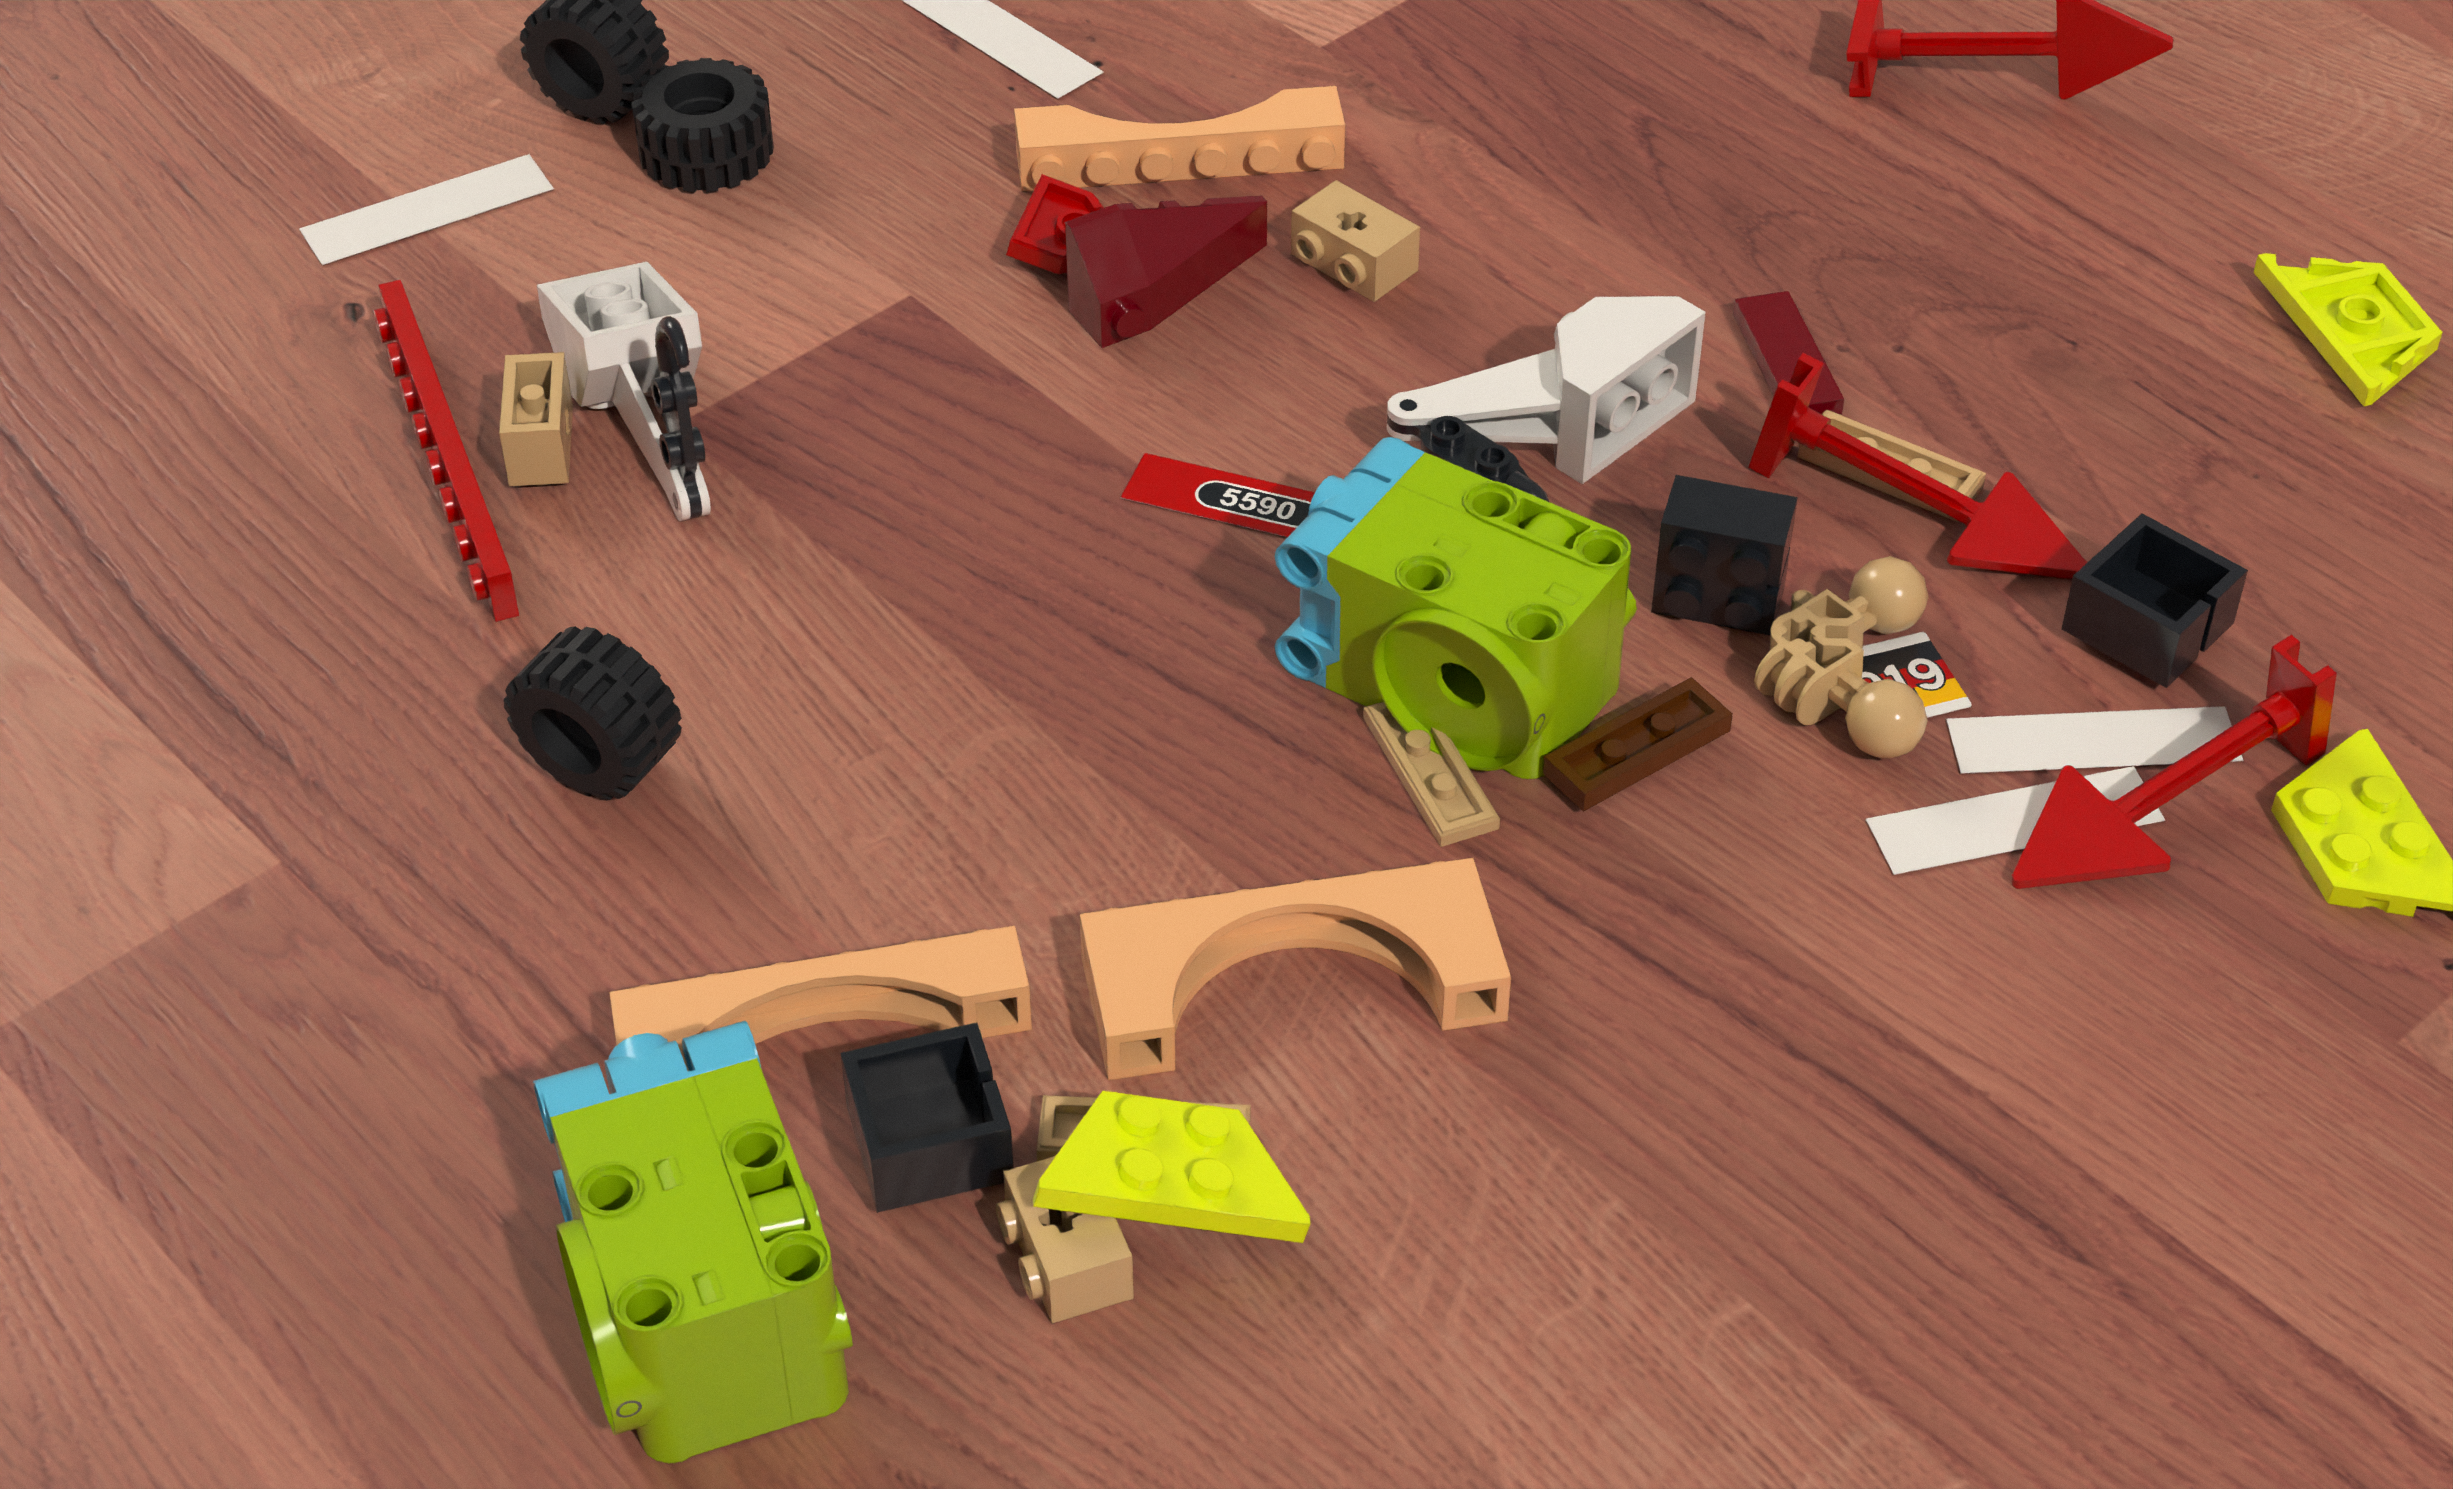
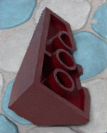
M1262 195L1208 198L1201 205L1180 206L1176 200L1160 201L1158 208L1137 209L1132 203L1113 204L1065 222L1069 312L1101 348L1152 330L1267 246V200Z

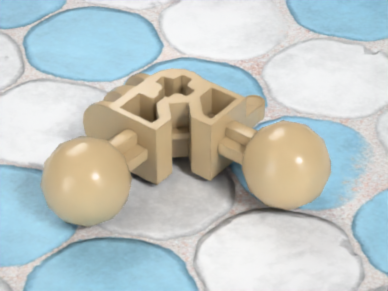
M1889 556L1869 561L1855 574L1849 591L1850 599L1846 602L1828 589L1817 596H1814L1807 590L1794 592L1791 598L1792 611L1780 615L1772 623L1770 629V651L1762 659L1754 679L1757 690L1764 695L1774 696L1775 703L1783 710L1796 712V719L1803 725H1813L1842 708L1847 712L1845 719L1852 741L1862 752L1881 759L1906 755L1912 751L1921 741L1928 722L1923 700L1909 685L1891 679L1872 683L1862 679L1863 633L1868 629L1886 635L1908 630L1922 617L1928 600V592L1922 574L1910 562Z

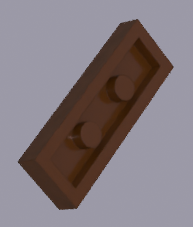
M1690 677L1545 755L1543 774L1584 812L1730 732L1733 713L1696 680Z

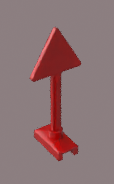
M1858 0L1846 52L1847 62H1855L1849 85V97H1871L1878 61L1903 60V56H2056L2058 59L2059 97L2066 100L2171 50L2174 39L2166 33L2095 0H2056L2057 30L2054 32L1904 33L1903 28H1884L1882 0Z
M1802 353L1798 358L1790 383L1782 379L1778 384L1748 468L1770 478L1794 446L1795 441L1813 451L1819 447L1964 523L1967 527L1947 557V562L1950 565L2072 579L2073 575L2087 563L2013 473L2005 472L1984 502H1977L1830 425V418L1808 407L1822 371L1823 362Z
M2291 634L2272 646L2266 699L2255 705L2249 716L2115 801L2107 799L2073 766H2064L2012 874V886L2016 889L2168 871L2171 865V857L2135 823L2267 738L2276 739L2306 766L2326 754L2337 672L2328 665L2314 674L2309 672L2298 662L2300 641Z

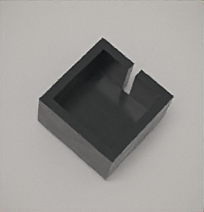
M1675 475L1661 521L1651 613L1770 635V629L1773 621L1777 618L1785 587L1798 497Z
M2141 513L2073 575L2061 629L2167 688L2197 659L2199 650L2205 652L2234 624L2248 570Z
M977 1022L840 1053L846 1105L877 1213L1004 1183L1003 1171L1014 1168L1011 1126L996 1080H993L992 1067Z

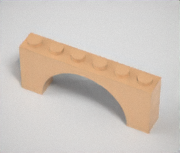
M1473 858L1446 862L1438 861L1425 865L1369 871L1362 874L1321 880H1305L1293 884L1258 889H1242L1230 893L1188 899H1173L1167 902L1125 908H1109L1103 911L1080 914L1081 957L1108 1080L1175 1071L1176 1029L1185 1008L1194 995L1209 980L1230 966L1247 958L1281 949H1333L1368 958L1389 968L1408 981L1424 997L1437 1017L1442 1031L1508 1021L1511 975Z

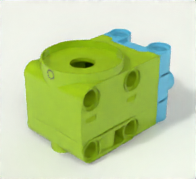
M1387 437L1380 440L1344 479L1335 475L1324 479L1312 498L1308 516L1276 549L1274 557L1280 573L1288 582L1300 588V616L1276 640L1275 644L1276 656L1281 665L1299 679L1316 683L1364 706L1384 702L1392 716L1407 733L1412 730L1427 732L1431 737L1430 751L1441 756L1443 755L1435 742L1431 729L1434 728L1445 733L1448 738H1451L1469 769L1481 771L1504 769L1511 775L1522 779H1537L1545 776L1543 774L1544 756L1577 739L1619 688L1624 628L1635 616L1637 610L1636 600L1628 589L1631 545L1626 536L1617 530L1508 484L1492 481L1414 448L1401 439Z
M746 1021L682 1038L686 1065L677 1042H668L666 1038L659 1034L644 1033L623 1040L614 1047L608 1060L604 1061L610 1094L598 1063L533 1081L543 1124L550 1144L554 1143L562 1168L552 1172L565 1222L556 1225L559 1250L580 1332L606 1417L614 1435L636 1429L646 1455L658 1462L668 1464L683 1462L692 1456L810 1419L826 1417L836 1412L845 1403L849 1393L844 1349L853 1347L845 1308L834 1282L830 1246L823 1231L812 1190L808 1182L804 1181L763 1075L756 1045Z

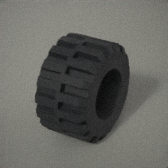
M546 0L524 22L525 28L520 34V41L525 45L521 48L522 58L529 63L530 67L527 70L531 78L537 80L540 84L542 93L546 97L550 96L561 110L573 112L575 118L582 121L590 118L594 124H605L608 120L612 123L616 122L632 109L633 94L636 88L642 87L641 81L648 75H656V70L666 66L665 63L669 60V50L663 45L666 37L663 30L656 26L655 21L657 18L651 10L647 11L641 4L642 0Z
M700 58L695 61L683 60L678 61L676 65H666L657 69L656 75H648L641 81L642 87L635 89L632 109L640 163L643 169H647L648 176L653 180H662L664 186L672 189L681 187L683 191L696 192L697 190L713 192L718 191V188H732L741 185L740 181L751 180L757 176L758 169L765 168L770 162L769 155L773 154L774 145L767 87H764V80L759 75L752 74V69L744 65L735 66L734 61L725 59L720 61L712 60V58Z
M574 626L559 632L508 684L505 690L507 696L504 698V709L510 715L507 720L511 729L517 734L518 741L524 750L534 758L535 762L544 771L546 770L566 787L570 786L578 793L588 797L593 794L600 800H611L613 797L620 799L632 791L675 745L682 729L678 723L682 719L680 709L673 702L675 696L670 687L660 678L661 674L655 667L645 661L642 655L633 647L629 648L619 638L609 633L603 635L595 628L584 627L581 630Z

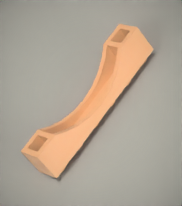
M1336 86L1285 89L1267 100L1240 112L1214 119L1186 123L1149 124L1121 121L1091 114L1070 105L1014 109L1016 151L1022 192L1034 191L1042 174L1081 188L1344 168L1345 122Z
M1015 926L977 930L972 933L923 941L915 940L905 944L856 952L848 951L837 955L789 963L781 962L770 966L721 974L714 973L703 977L654 985L647 984L609 992L617 1045L634 1035L644 1033L659 1034L666 1038L668 1042H677L685 1065L682 1038L742 1021L748 1023L755 1044L783 1032L823 1022L856 1019L900 1021L938 1031L977 1022L982 1038L1032 1030L1030 988Z

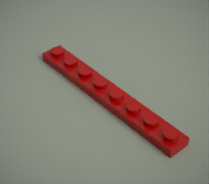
M401 279L379 284L383 308L373 310L379 337L382 343L392 341V343L386 344V350L394 377L405 376V378L399 379V386L407 413L418 411V414L412 415V421L421 449L432 448V450L425 451L434 486L441 484L446 486L439 489L448 524L457 521L460 524L453 527V533L461 561L473 560L474 564L467 565V571L476 601L488 600L495 622L519 616L510 567Z

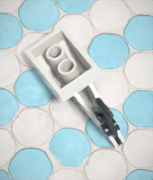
M648 262L538 284L537 290L541 315L553 352H564L571 396L581 407L587 406L592 409H604L616 406L663 487L679 521L709 515L711 511L709 493L699 467V463L705 461V447L699 429L692 427L689 410L691 407H696L698 402L693 380L702 349L698 313ZM645 396L653 397L658 412L662 414L667 433H661Z
M1679 296L1595 297L1575 312L1566 314L1557 323L1554 333L1555 349L1429 387L1393 395L1389 399L1387 406V431L1392 437L1402 441H1420L1421 450L1492 481L1508 484L1549 502L1547 493L1538 483L1527 476L1520 466L1517 457L1506 447L1495 442L1551 443L1554 448L1555 467L1579 483L1584 484L1695 402L1706 312Z

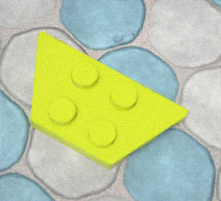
M2264 253L2257 256L2253 273L2363 406L2372 405L2438 349L2442 331L2383 263L2361 261L2343 263L2334 259L2311 257L2308 268L2278 266L2276 254Z
M2368 728L2358 730L2276 793L2271 811L2328 904L2359 909L2363 907H2376L2386 913L2411 917L2414 916L2417 906L2453 911V860Z
M1102 1091L1039 1179L1033 1197V1207L1298 1243L1304 1242L1310 1227L1309 1214L1240 1110L1111 1091Z

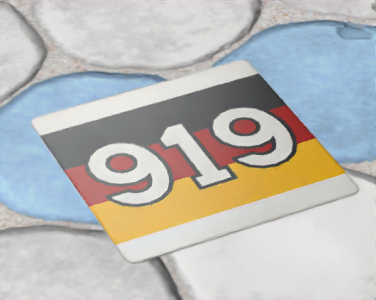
M1919 632L1863 646L1862 679L1868 683L1891 679L1909 685L1923 700L1927 718L1971 707L1970 700L1926 633Z

